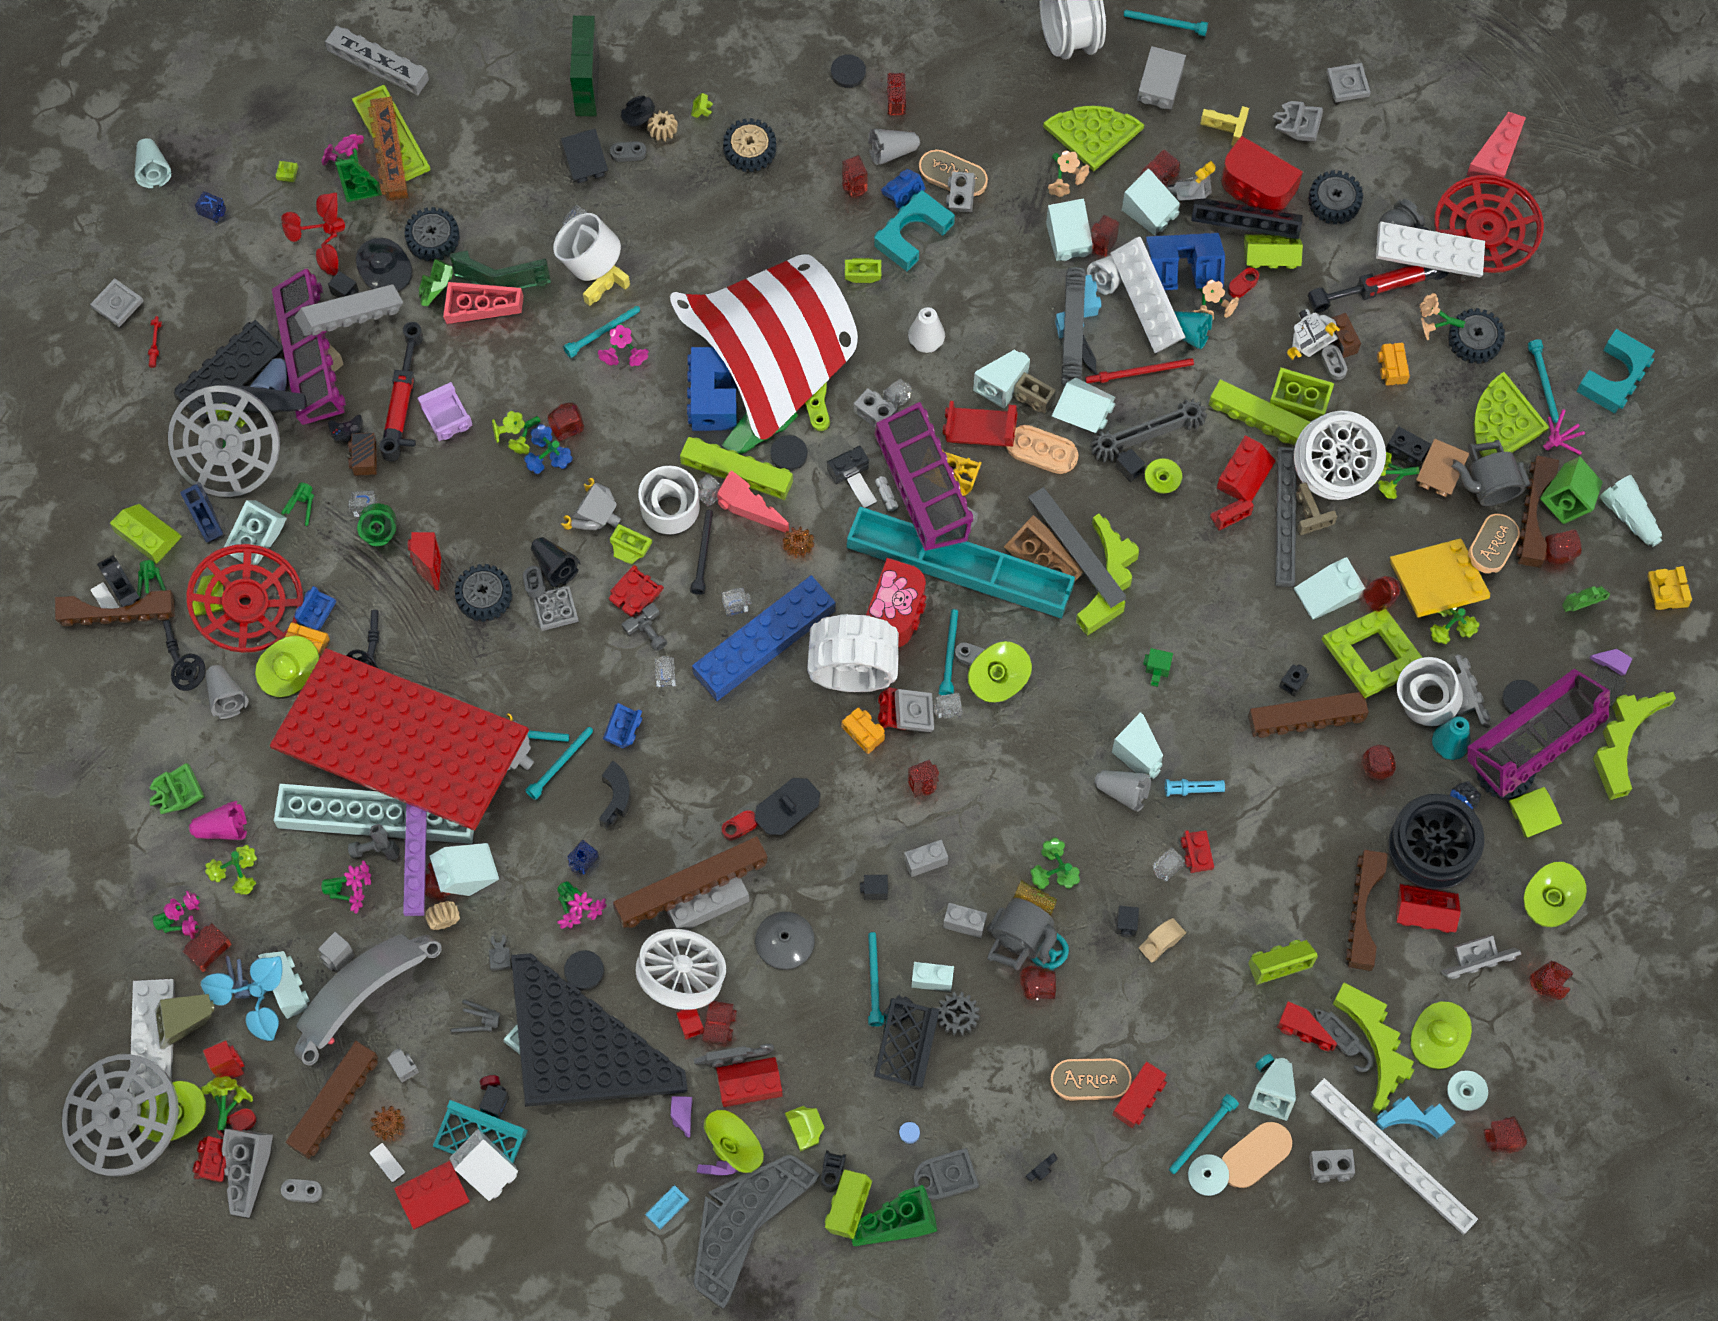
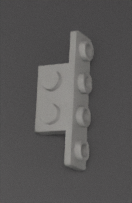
M1458 654L1455 657L1461 673L1457 674L1462 688L1463 700L1457 715L1462 716L1476 709L1481 724L1489 727L1491 726L1489 722L1491 717L1488 710L1484 709L1482 704L1484 702L1482 694L1477 691V680L1470 673L1469 668H1471V665L1466 657L1464 658Z
M1487 935L1454 946L1459 965L1442 970L1441 974L1449 979H1456L1465 972L1475 973L1484 966L1493 967L1498 964L1497 962L1503 960H1515L1516 956L1521 955V951L1516 948H1510L1497 952L1493 935Z

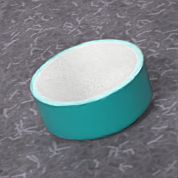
M1267 1054L1256 1063L1255 1067L1262 1073L1272 1065L1275 1058L1271 1054Z

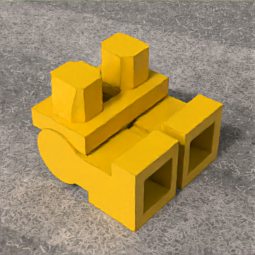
M1684 566L1676 567L1674 570L1660 569L1648 572L1647 577L1650 582L1655 609L1689 607L1692 597L1687 584Z

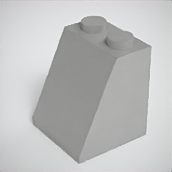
M1151 46L1137 101L1156 105L1163 109H1172L1183 74L1186 55Z

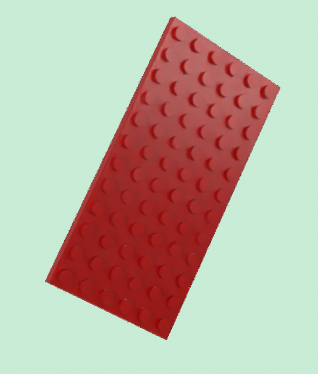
M325 648L269 746L278 752L475 831L529 729L506 718Z

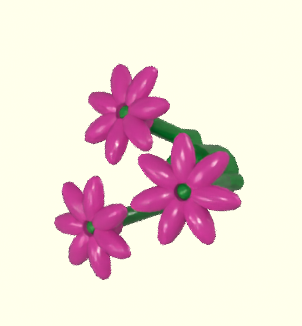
M362 861V865H360L361 871H359L358 866L354 869L350 865L348 867L349 873H344V877L324 879L321 884L322 892L325 895H330L331 899L337 898L349 901L352 904L350 911L354 910L355 914L358 913L359 908L363 907L361 901L365 897L362 894V882L360 880L364 878L365 885H371V874L368 872L369 866L366 865L365 861ZM343 882H346V886L352 884L354 896L348 897L338 894L342 890Z
M568 881L561 883L557 888V892L560 894L558 900L561 902L565 915H563L564 919L557 921L558 924H561V929L567 926L571 929L573 924H580L579 919L582 918L583 909L591 910L587 917H591V920H594L597 915H602L601 910L607 907L605 898L601 902L600 900L592 902V898H587V892L582 894L577 887L574 888ZM566 901L568 902L569 905L573 906V907L570 909V911L568 910V907H567V905H566Z

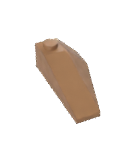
M1034 515L1004 546L1016 558L1074 576L1075 581L1083 574L1081 568L1051 531Z

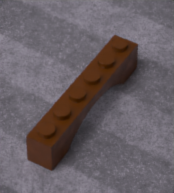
M1536 456L1535 461L1530 463L1529 473L1532 474L1531 478H1528L1530 485L1526 487L1529 490V494L1525 496L1524 506H1527L1526 512H1523L1521 523H1524V528H1521L1519 539L1522 541L1521 545H1518L1516 556L1519 557L1518 564L1541 568L1545 561L1547 543L1538 527L1537 505L1540 496L1557 475L1559 460Z
M171 590L151 591L132 605L119 608L91 606L75 596L55 597V620L62 626H72L73 623L91 625L92 622L110 624L112 621L117 620L121 623H128L133 619L145 622L150 621V618L169 620V617H175L174 594Z
M1364 849L1362 855L1358 856L1357 867H1360L1359 874H1356L1354 883L1358 887L1357 893L1354 892L1352 904H1355V911H1352L1350 916V923H1353V928L1348 933V942H1351L1350 949L1347 948L1345 956L1349 968L1372 971L1375 966L1377 946L1367 928L1365 907L1371 889L1383 878L1386 872L1388 853Z

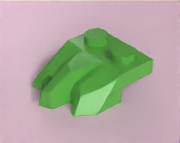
M434 259L430 276L423 275L420 283L419 296H422L420 301L422 306H428L445 288L448 280L452 278V266L441 260Z
M1595 586L1588 587L1578 594L1572 593L1568 595L1562 606L1565 612L1575 611L1607 600L1610 593L1602 586L1597 588Z
M187 763L171 773L166 771L155 778L150 786L151 790L157 792L150 798V806L162 804L160 814L188 808L205 798L191 766Z

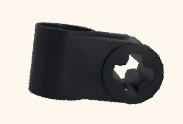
M826 1150L821 1175V1186L825 1191L834 1192L838 1189L846 1154L837 1155ZM833 1177L836 1182L834 1184H827L825 1179Z

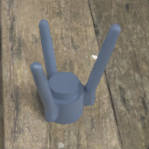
M226 956L229 977L234 982L232 989L248 985V980H242L241 960H237L238 981L235 982L230 958ZM249 989L232 993L238 999L251 997Z

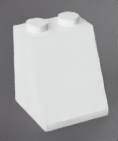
M479 1129L450 1157L454 1169L488 1201L498 1197L502 1192V1188L507 1183H511L517 1176L518 1170L516 1166Z

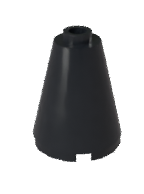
M544 537L536 538L532 542L531 552L552 586L559 587L558 584L561 583L565 585L576 576L579 571L577 566L580 564V560L575 555Z

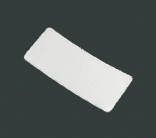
M860 473L847 479L864 508L877 502Z
M104 583L91 589L101 608H119Z
M383 1143L370 1152L371 1156L392 1182L405 1173Z

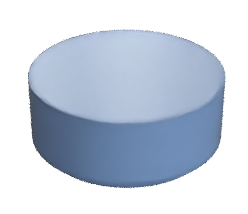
M913 1122L904 1123L899 1131L902 1141L908 1144L915 1143L920 1136L919 1127Z

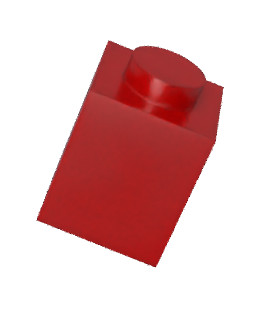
M680 1009V1012L676 1013L685 1040L704 1033L697 1009Z

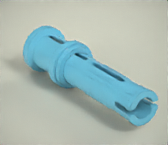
M1165 779L1166 797H1169L1171 794L1186 796L1188 793L1225 792L1224 780L1188 781L1182 779L1181 781H1170Z

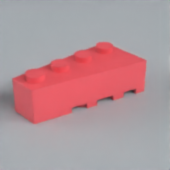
M1508 112L1471 162L1467 176L1494 175L1504 178L1526 117Z
M448 282L443 317L446 324L519 314L522 313L524 296L521 288Z

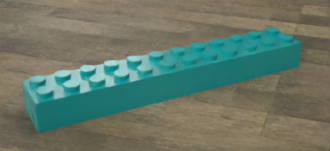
M859 507L847 537L848 549L885 561L889 558L918 568L924 574L1061 619L1074 587V576L970 542H962L925 551L912 523L863 507ZM943 534L936 538L935 544L958 538Z

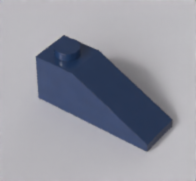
M201 483L181 491L180 494L206 543L223 535L216 514Z

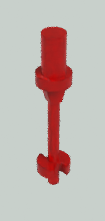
M155 316V319L151 320L150 323L151 326L154 325L153 342L148 350V366L150 368L156 367L157 357L159 356L156 340L157 329L162 326V321L158 322V316Z

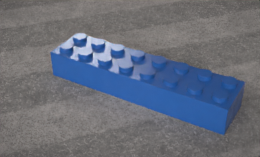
M812 575L694 663L692 665L694 676L716 701L720 700L809 632L814 623H818L822 618L836 611V602Z

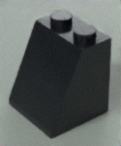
M596 128L560 139L559 144L572 182L577 181L578 184L587 182V178L594 176L595 179L605 176L608 168Z

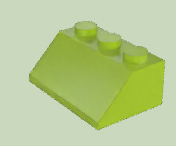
M1244 234L1245 262L1249 267L1259 268L1260 266H1267L1269 268H1278V266H1285L1286 268L1293 269L1296 266L1302 265L1303 244L1300 237L1299 239L1276 235Z
M140 504L123 509L110 522L113 531L156 564L182 537Z
M1298 939L1290 942L1285 947L1279 945L1271 948L1266 953H1263V951L1254 953L1248 964L1256 985L1312 968L1318 955L1307 940L1300 941Z

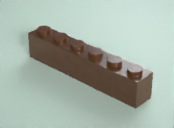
M1360 692L1251 708L1248 718L1252 736L1264 738L1270 734L1284 735L1294 730L1303 732L1308 728L1314 727L1315 729H1322L1327 725L1333 724L1334 726H1341L1346 722L1360 723L1366 720L1369 712L1366 699Z
M357 1041L354 1042L285 1142L288 1147L308 1160L311 1155L314 1156L318 1152L320 1142L323 1138L326 1139L329 1136L333 1123L340 1120L343 1115L342 1110L346 1104L349 1105L353 1101L357 1088H361L364 1085L368 1072L373 1071L377 1066L378 1056L375 1052Z

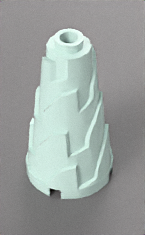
M1628 475L1616 482L1612 488L1609 487L1599 496L1606 506L1622 522H1625L1631 531L1638 535L1645 544L1654 547L1662 541V533L1656 524V519L1648 508L1647 501L1640 492L1632 475Z

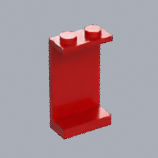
M950 401L949 408L946 407L945 410L947 424L943 425V435H946V440L950 443L1013 447L1018 415L1017 406L1009 405L1008 411L955 408L954 401Z

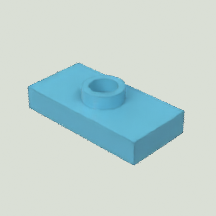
M674 1185L645 1216L661 1230L689 1199Z

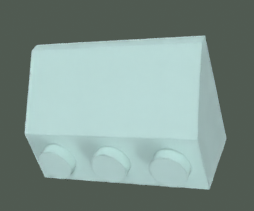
M284 951L258 955L259 959L281 956L282 978L280 984L273 992L286 1019L304 1012L310 1000L306 991L302 992L299 985L303 983L299 974H294L292 970L295 964L291 956L287 957Z

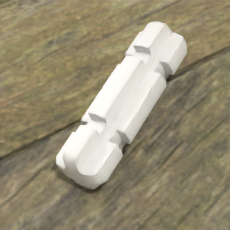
M883 476L877 478L875 483L877 487H880L879 491L884 502H886L887 509L894 511L898 508L896 500L894 501L895 498L889 485L887 486L886 478Z

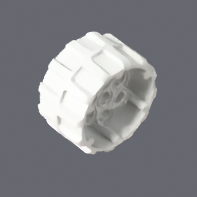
M842 614L822 618L821 621L814 623L810 628L807 668L810 679L824 688L843 692H872L889 687L890 683L895 682L898 676L899 633L896 627L891 626L885 620L867 615Z

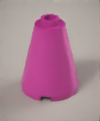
M238 801L227 803L192 819L189 825L190 833L195 838L242 840L247 834V830H244L243 825L247 824L244 809L241 804H237Z

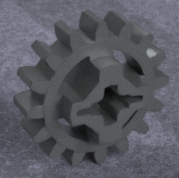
M953 992L951 998L945 995L946 1001L940 1000L939 1005L941 1007H937V1009H940L937 1020H942L939 1024L940 1028L946 1026L945 1032L948 1033L952 1030L953 1036L956 1035V1032L963 1036L964 1030L970 1033V1026L976 1028L977 1023L975 1021H978L980 1017L977 1015L980 1009L975 1007L976 1000L971 1002V996L968 995L965 998L963 997V992L960 993V996ZM964 1004H966L970 1010H967ZM957 1011H960L959 1017H956ZM946 1018H949L952 1024H950Z

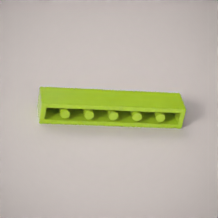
M1221 379L1209 401V406L1214 410L1222 411L1233 419H1239L1250 427L1262 430L1266 435L1275 436L1281 442L1294 446L1303 429L1311 423Z
M688 437L680 454V461L683 465L726 479L732 470L750 485L749 488L782 500L786 499L793 483V473L785 468L773 467L768 462L756 461L751 456L739 455L734 450L722 449L717 444H708L699 438Z

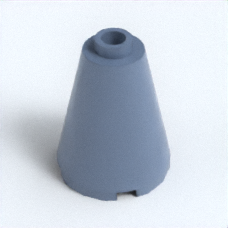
M280 358L271 360L249 387L285 391L288 375L286 362Z

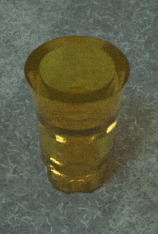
M1022 879L1013 897L1024 899L1037 905L1050 916L1057 902L1056 898L1029 885Z

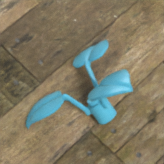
M281 956L260 958L253 962L250 968V975L254 982L237 989H232L233 979L223 973L208 975L201 981L204 993L209 994L210 1000H213L216 1005H225L232 999V993L249 989L251 995L258 997V1001L255 1006L256 1011H250L246 1015L248 1029L260 1039L268 1041L275 1039L279 1025L277 1014L268 1007L259 1009V1006L264 999V994L267 991L274 990L280 984L283 969Z

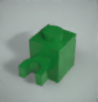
M1151 648L1149 655L1145 654L1143 665L1146 666L1145 673L1153 674L1150 686L1158 687L1160 676L1168 677L1173 653Z

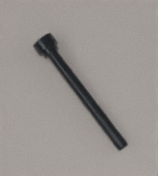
M710 509L706 510L696 579L693 580L690 586V592L695 595L705 594L706 589L703 577L713 511Z

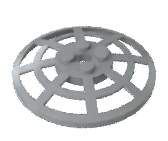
M214 385L195 391L179 404L170 421L168 445L176 468L190 484L201 483L207 494L219 497H233L251 492L268 479L278 461L280 437L274 417L257 397L238 387ZM212 392H227L242 398L236 407L221 403L214 404ZM204 395L206 406L197 410L190 419L180 413L190 401ZM248 402L252 403L261 412L267 421L268 427L257 429L252 419L243 412ZM215 410L230 411L232 415L228 421L217 420ZM208 412L210 423L204 428L194 423L200 415ZM239 417L247 423L251 430L250 432L242 433L238 426L235 425ZM176 420L185 425L183 433L184 448L174 450L173 431ZM190 429L199 435L198 445L189 447L188 443ZM271 434L272 454L270 462L267 464L258 459L261 449L260 437ZM218 438H223L226 441L224 448L217 444ZM254 439L253 456L243 452L245 441ZM201 452L207 460L204 468H201L196 463L192 454ZM186 456L192 467L200 473L197 482L187 475L179 464L177 457ZM237 459L249 463L242 471L236 474L231 464ZM214 464L224 466L227 476L211 474L210 472ZM254 466L264 470L262 476L255 483L244 489L241 488L238 479L251 471ZM207 478L222 482L230 481L234 491L219 492L208 489L204 485Z
M118 1054L96 1062L78 1077L69 1091L63 1108V1135L71 1154L88 1170L106 1176H125L146 1168L163 1153L175 1132L179 1110L175 1087L170 1077L160 1066L141 1056ZM115 1060L133 1061L128 1072L114 1071L105 1074L103 1064ZM144 1064L151 1068L160 1077L163 1084L151 1089L150 1085L143 1078L136 1075L140 1065ZM95 1070L97 1079L87 1087L81 1098L74 1096L82 1081ZM115 1077H125L120 1089H110L107 1080ZM132 1080L140 1084L145 1092L136 1097L129 1092L128 1089ZM97 1085H100L102 1094L96 1102L87 1100L92 1090ZM167 1092L169 1099L167 1125L155 1121L157 1114L155 1096ZM149 1100L150 1106L148 1119L140 1117V1104ZM70 1104L78 1106L76 1114L78 1131L69 1137L68 1112ZM83 1107L92 1110V1121L85 1126L82 1124ZM116 1108H119L120 1115L114 1119L112 1113ZM137 1124L144 1126L145 1129L141 1135L132 1142L129 1134L135 1129ZM94 1129L102 1134L99 1147L92 1143L86 1135ZM152 1129L162 1132V1138L156 1147L146 1157L141 1159L136 1148L147 1139ZM110 1138H121L125 1146L116 1150L107 1149ZM79 1139H82L88 1148L97 1153L95 1165L84 1160L74 1149L73 1144ZM128 1153L134 1163L119 1169L103 1168L105 1156H120Z

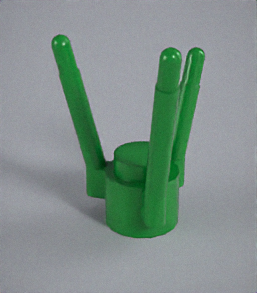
M300 482L281 514L284 515L285 512L289 514L297 500L300 502L308 500L305 526H308L312 500L314 498V495L311 493L313 488L306 483Z
M144 560L140 562L137 587L139 597L141 598L143 579L145 593L148 594L149 580L153 579L154 575H156L161 590L165 591L166 588L160 576L159 568L155 567L154 561Z

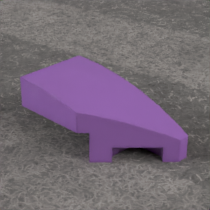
M1618 649L1590 656V659L1601 667L1608 666L1620 676L1626 674L1632 661L1631 657Z
M672 1096L671 1118L673 1119V1125L679 1127L686 1137H690L692 1097Z
M717 1161L716 1166L698 1165L697 1173L710 1175H729L739 1172L727 1161Z

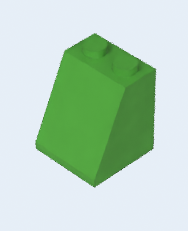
M1579 456L1563 465L1540 499L1565 524L1594 510L1603 482Z

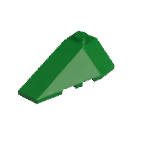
M354 158L335 162L347 202L382 195L379 182Z
M747 412L722 444V448L725 450H734L739 455H742L763 441V439L755 436ZM795 412L774 434L786 430L798 417V414Z
M921 1185L904 1190L898 1194L899 1197L890 1203L887 1201L876 1212L869 1213L861 1218L854 1239H852L853 1246L914 1238L937 1232L935 1214L925 1187Z

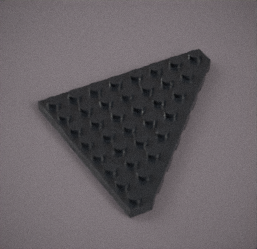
M533 954L511 955L525 1107L687 1092L684 1069L676 1066L667 1056L647 1044L646 1040L626 1028L625 1024L613 1015L611 1016L605 1012L600 1005L584 996L579 989L559 977V974L550 967L543 965Z

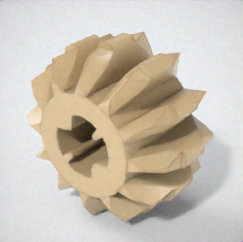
M659 110L658 114L653 113L652 118L648 119L647 130L650 132L651 137H656L657 141L660 138L666 141L667 137L672 139L673 134H676L678 124L673 114L669 115L668 111L662 113Z
M450 901L435 904L425 912L426 921L433 930L450 927L460 919L457 906L454 902Z

